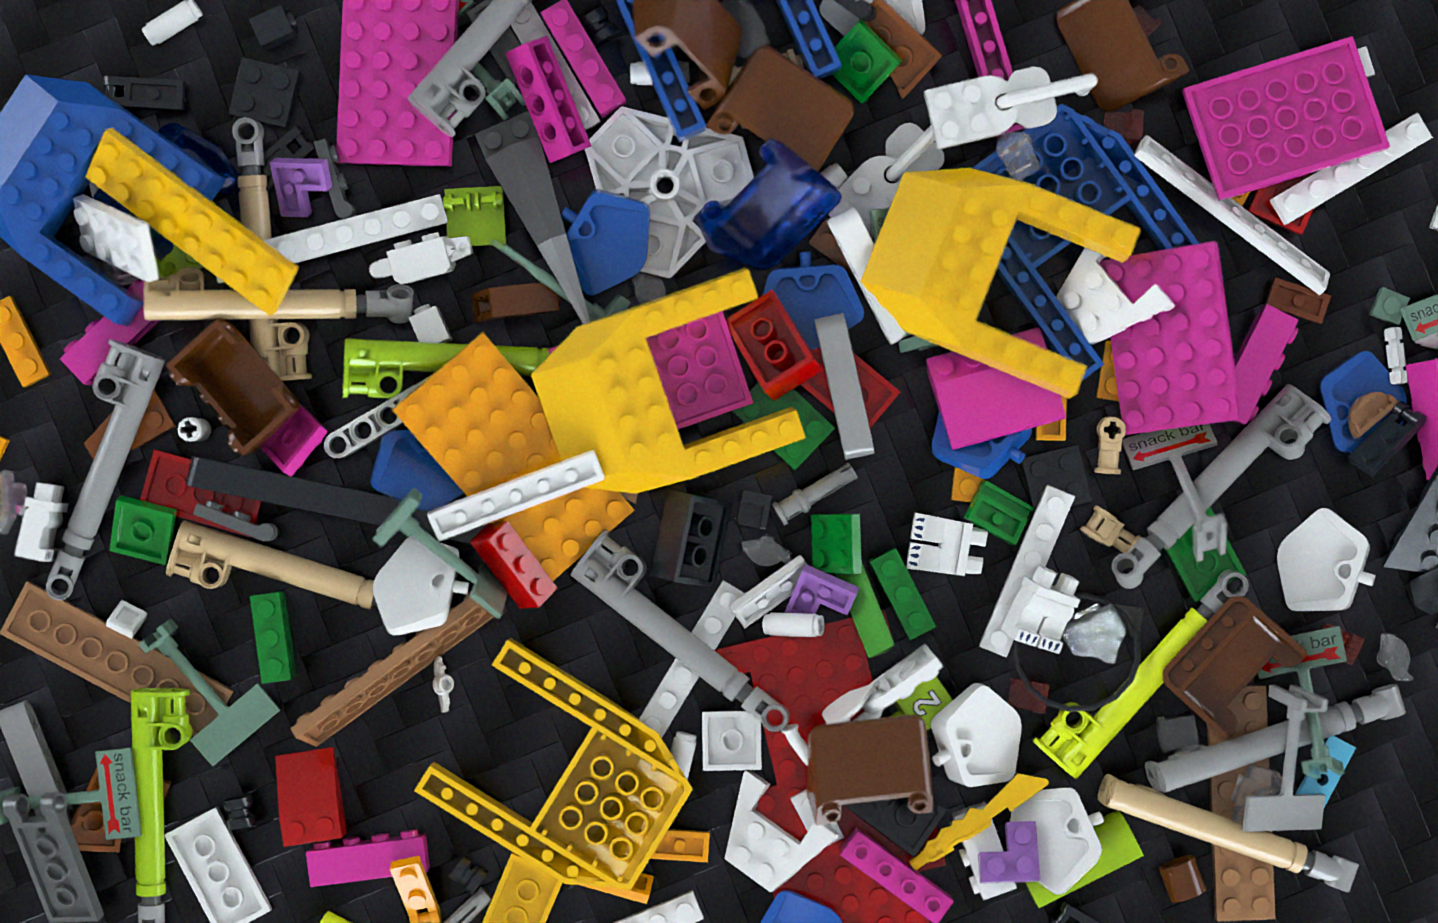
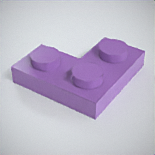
M274 158L270 161L281 217H308L312 213L308 191H328L333 187L327 159Z
M805 564L784 613L816 614L819 605L822 604L848 615L859 587Z
M1036 821L1006 822L1007 851L978 853L980 884L1040 881Z

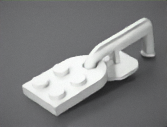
M1030 67L1013 72L1008 81L995 76H984L925 90L924 97L937 149L940 150L998 136L1007 131L1014 122L1026 129L1047 125L1054 120L1057 113L1054 97L1073 92L1079 96H1086L1097 84V77L1094 74H1087L1050 83L1049 76L1044 69Z
M913 123L900 125L886 140V156H877L865 161L821 208L833 218L854 207L872 239L873 233L869 211L890 208L904 172L939 170L942 167L944 153L942 149H937V145L934 142L935 137L932 125L925 132ZM885 170H886V178H887V180L890 181V182H897V183H889V182L886 181V179H885V177H884Z
M924 643L869 685L843 694L825 708L822 716L827 724L851 721L850 717L862 707L865 712L852 721L880 718L885 707L899 698L905 699L914 692L915 686L922 681L928 682L932 680L943 666ZM797 724L787 725L781 731L785 733L790 745L807 765L808 745L797 730L799 726Z

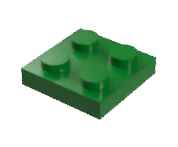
M861 19L834 47L842 66L839 72L832 75L863 104L903 60Z
M120 495L115 505L110 551L167 565L171 554L177 509Z
M860 514L811 515L813 568L825 573H862Z

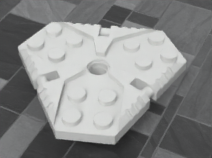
M621 106L589 139L591 147L585 149L596 189L624 195L647 203L651 212L648 254L646 262L639 272L671 279L710 239L708 236L714 229L719 230L757 191L744 140L741 136L733 134L722 135L706 128V131L684 140L682 147L671 145L673 136L676 135L668 118ZM664 178L670 179L674 184L673 190L667 194H663L657 189L658 182ZM699 214L707 220L700 228L693 222Z

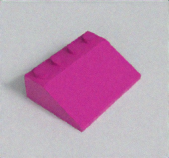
M1040 327L1011 335L1047 350ZM954 351L926 359L927 374L952 450L1066 419L1061 396L1055 392Z

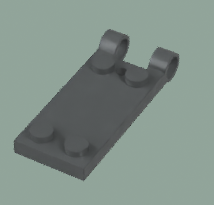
M62 792L44 793L40 800V810L44 816L29 817L28 815L30 802L25 794L7 795L3 801V812L10 821L49 923L99 921L104 913L65 814L67 808L65 795Z

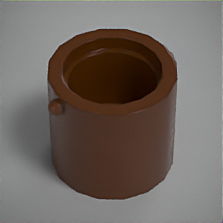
M1186 855L1169 860L1158 868L1171 902L1189 900L1207 890L1194 855Z

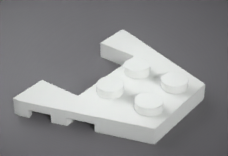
M1084 248L1056 298L1090 344H1096L1126 330V327L1140 321L1144 322L1152 318L1153 315L1161 311H1168L1176 306L1161 287L1156 284L1133 304L1101 266L1100 262L1106 256Z
M745 770L724 859L766 890L773 892L797 873L809 860L822 852L828 844L835 841L840 833L827 824L816 825L814 820L803 841H798L755 810L759 799L766 793L770 783L752 770Z

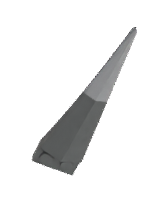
M529 111L476 133L475 136L485 160L581 321L583 324L589 323V315L545 153Z

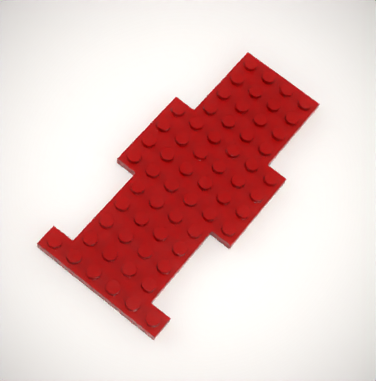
M883 609L881 611L890 631L886 610ZM852 617L824 623V633L822 636H769L715 649V652L738 669L737 671L742 673L750 672L754 689L758 686L778 703L786 706L790 712L788 725L797 724L800 736L808 745L810 731L816 726L827 724L822 716L827 706L843 694L873 682L865 648ZM861 707L858 712L850 717V720H854L865 710ZM777 709L771 710L768 715L771 724L776 726L782 724L784 717L781 711ZM763 726L777 784L768 787L766 793L759 799L755 810L802 842L808 831L790 797L807 789V765L790 745L785 733H782L781 730L770 731ZM843 805L841 808V818L837 821V824L844 838L825 847L822 852L809 860L797 873L777 890L773 891L774 899L781 890L788 889L834 910L843 923H930L926 917L840 855L839 849L857 826L910 865L909 861L914 858ZM937 826L934 828V830L927 838L923 846L920 848L916 856L923 851L925 844L928 840L937 837ZM944 856L934 862L926 863L917 871L946 866Z

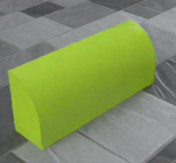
M1119 810L1104 816L1103 823L1093 826L1102 847L1100 858L1067 892L1057 895L1039 882H1025L1038 908L1144 856L1130 827Z

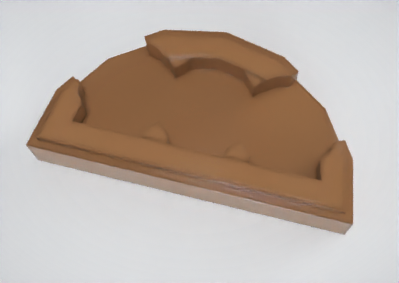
M1370 392L1358 397L1351 406L1348 415L1349 430L1353 439L1359 438L1393 410L1399 401L1392 395L1382 392Z

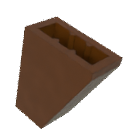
M541 282L487 288L471 294L474 323L552 313L560 310L561 296Z

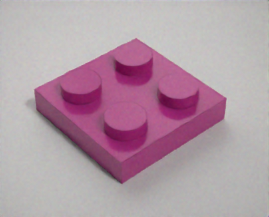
M300 404V408L260 448L285 474L291 477L303 465L304 460L313 449L321 443L328 431Z

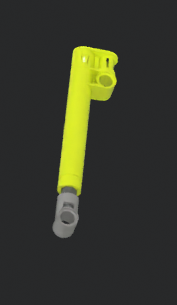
M1232 569L1224 570L1220 573L1217 582L1200 600L1202 602L1197 610L1191 608L1185 614L1186 617L1175 625L1139 665L1133 682L1117 700L1102 706L1094 716L1090 715L1087 711H1077L1080 713V719L1075 724L1066 723V716L1070 712L1060 709L1058 715L1050 723L1051 727L1040 739L1035 737L1033 742L1067 773L1077 779L1164 683L1162 674L1168 663L1228 599L1234 596H1244L1247 593L1249 584L1245 576ZM1238 577V588L1234 591H1228L1226 589L1228 579ZM1073 702L1064 704L1067 706H1080L1079 704Z

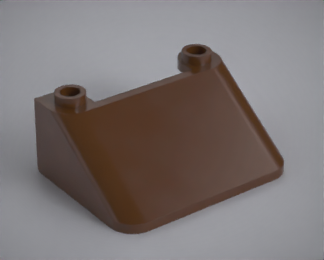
M1073 0L1063 6L1057 13V26L1082 76L1094 74L1097 77V84L1090 92L1097 106L1103 111H1116L1182 78L1190 71L1184 59L1177 54L1170 53L1157 59L1128 0Z
M760 46L753 51L728 86L723 100L715 105L706 127L715 133L726 135L731 133L738 124H741L795 160L790 167L789 178L793 184L805 190L852 119L854 105L850 99L769 46Z
M1234 596L1222 605L1163 670L1162 678L1165 685L1227 741L1236 732L1238 727L1236 716L1227 708L1230 702L1272 658L1282 666L1294 667L1303 661L1307 653L1303 647L1251 601L1243 596Z
M904 715L822 724L813 728L808 736L807 797L815 824L825 825L839 821L843 804L907 797L908 806L914 813L932 812L931 772L927 731L923 718L918 715Z

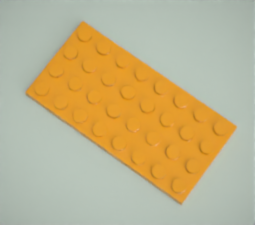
M483 332L392 409L467 497L561 462L539 397ZM582 487L490 523L508 521L550 579L554 581L587 552L604 530L609 532L613 530L634 509L620 492Z

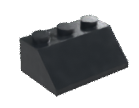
M668 490L650 576L678 583L715 588L733 503Z

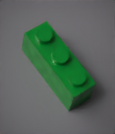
M893 547L869 559L868 562L907 638L912 640L935 628L936 625L897 549Z
M285 591L250 596L261 683H272L296 678Z

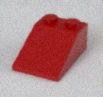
M773 289L725 319L729 332L764 392L773 401L823 370L810 346Z
M334 747L276 755L279 820L284 847L342 838L347 833Z

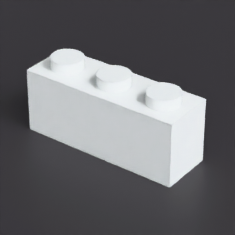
M981 802L970 807L982 810L987 804ZM970 807L951 813L953 819H963ZM991 818V826L969 840L962 841L964 848L959 850L964 866L970 865L974 875L969 877L974 894L980 893L983 900L1017 889L1015 882L980 884L978 853L1004 852Z

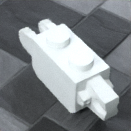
M436 232L422 236L423 242L412 245L411 240L394 244L395 250L387 252L388 258L378 260V262L374 261L372 265H369V272L376 279L393 276L396 282L409 284L452 272L456 266L455 261L473 254V248L469 236L458 238L440 237L439 233Z

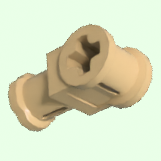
M1112 416L1104 417L1098 422L1096 428L1099 436L1098 467L1095 468L1094 472L1121 474V470L1118 468L1119 452L1121 451L1122 439L1125 436L1126 428L1123 421L1119 418ZM1113 421V426L1118 427V432L1113 433L1112 438H1109V433L1104 432V427H1108L1110 422Z
M1097 505L1094 506L1093 510L1095 512L1086 526H1081L1080 531L1095 541L1103 543L1108 547L1112 545L1123 553H1126L1142 538L1140 535L1134 536L1123 528L1124 524ZM1118 537H1120V538H1122L1123 540H1125L1128 544H1126L1125 542H1123L1122 540H1120Z

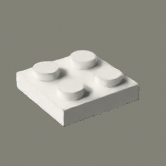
M747 711L702 712L703 771L762 770L760 721Z

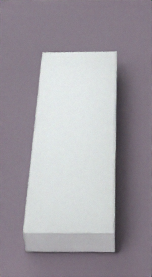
M801 555L729 605L744 628L792 595L805 564L807 565Z

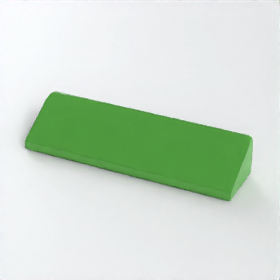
M863 564L862 573H835L836 578L859 587L849 611L867 656L872 658L889 652L894 646V641Z

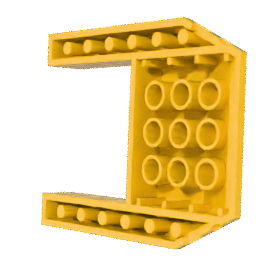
M973 168L904 172L860 280L862 285L876 297L879 304L892 315L903 331L1069 399L1076 395L1087 366L975 320L1015 220L1029 224L1122 263L1130 257L1141 229L1034 185Z
M743 268L580 325L531 374L561 461L593 449L596 453L605 479L584 488L636 494L695 478L806 438L797 411L793 407H789L683 445L647 344L646 337L757 299L758 296L749 269Z
M509 638L492 666L592 727L532 823L435 762L428 767L414 791L564 884L593 885V887H615L617 889L631 890L693 788L657 731L606 696L512 638Z

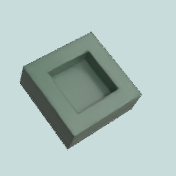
M1381 287L1369 315L1397 326L1403 317L1400 309L1408 305L1410 298Z

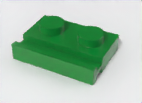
M981 480V486L978 492L975 493L964 519L1010 545H1016L1033 507L992 483Z

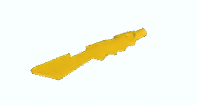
M1017 774L982 810L970 807L963 819L952 820L951 826L941 828L937 837L928 840L923 851L909 861L910 865L916 871L926 863L934 862L954 851L953 846L957 843L969 840L991 826V818L1007 807L1010 812L1045 788L1049 781L1045 778Z

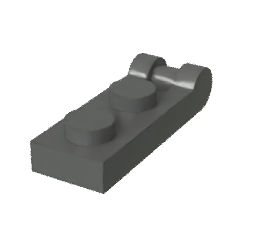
M326 139L315 141L314 145L318 158L327 159L333 186L328 191L336 215L342 220L356 216V209L348 203L344 190L348 189L345 175L343 172L339 173L336 162L340 160L335 144L330 145V142Z
M207 500L206 504L197 503L193 515L262 541L274 540L279 534L276 525L272 523L261 525L250 521L252 516L236 510L232 515L222 511L224 506L214 501Z

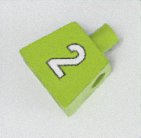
M936 676L928 682L922 681L915 686L914 692L907 698H899L893 702L898 711L890 717L918 715L923 718L926 731L931 729V722L935 715L953 701Z

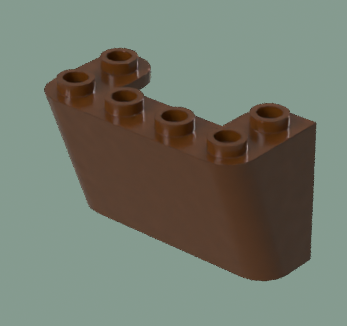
M633 0L635 39L652 56L678 43L698 64L699 82L687 88V93L703 110L723 100L743 37V29L717 0ZM652 34H661L664 36V40L660 43H652L648 40V37Z
M216 319L166 364L167 368L171 371L170 376L179 386H196L200 391L199 396L202 401L208 406L212 405L219 413L218 419L227 428H231L227 433L229 437L227 440L228 445L236 453H241L243 456L256 452L300 408V403L239 330L227 319Z

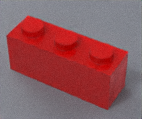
M508 521L488 523L470 541L520 609L539 608L557 589L556 585Z

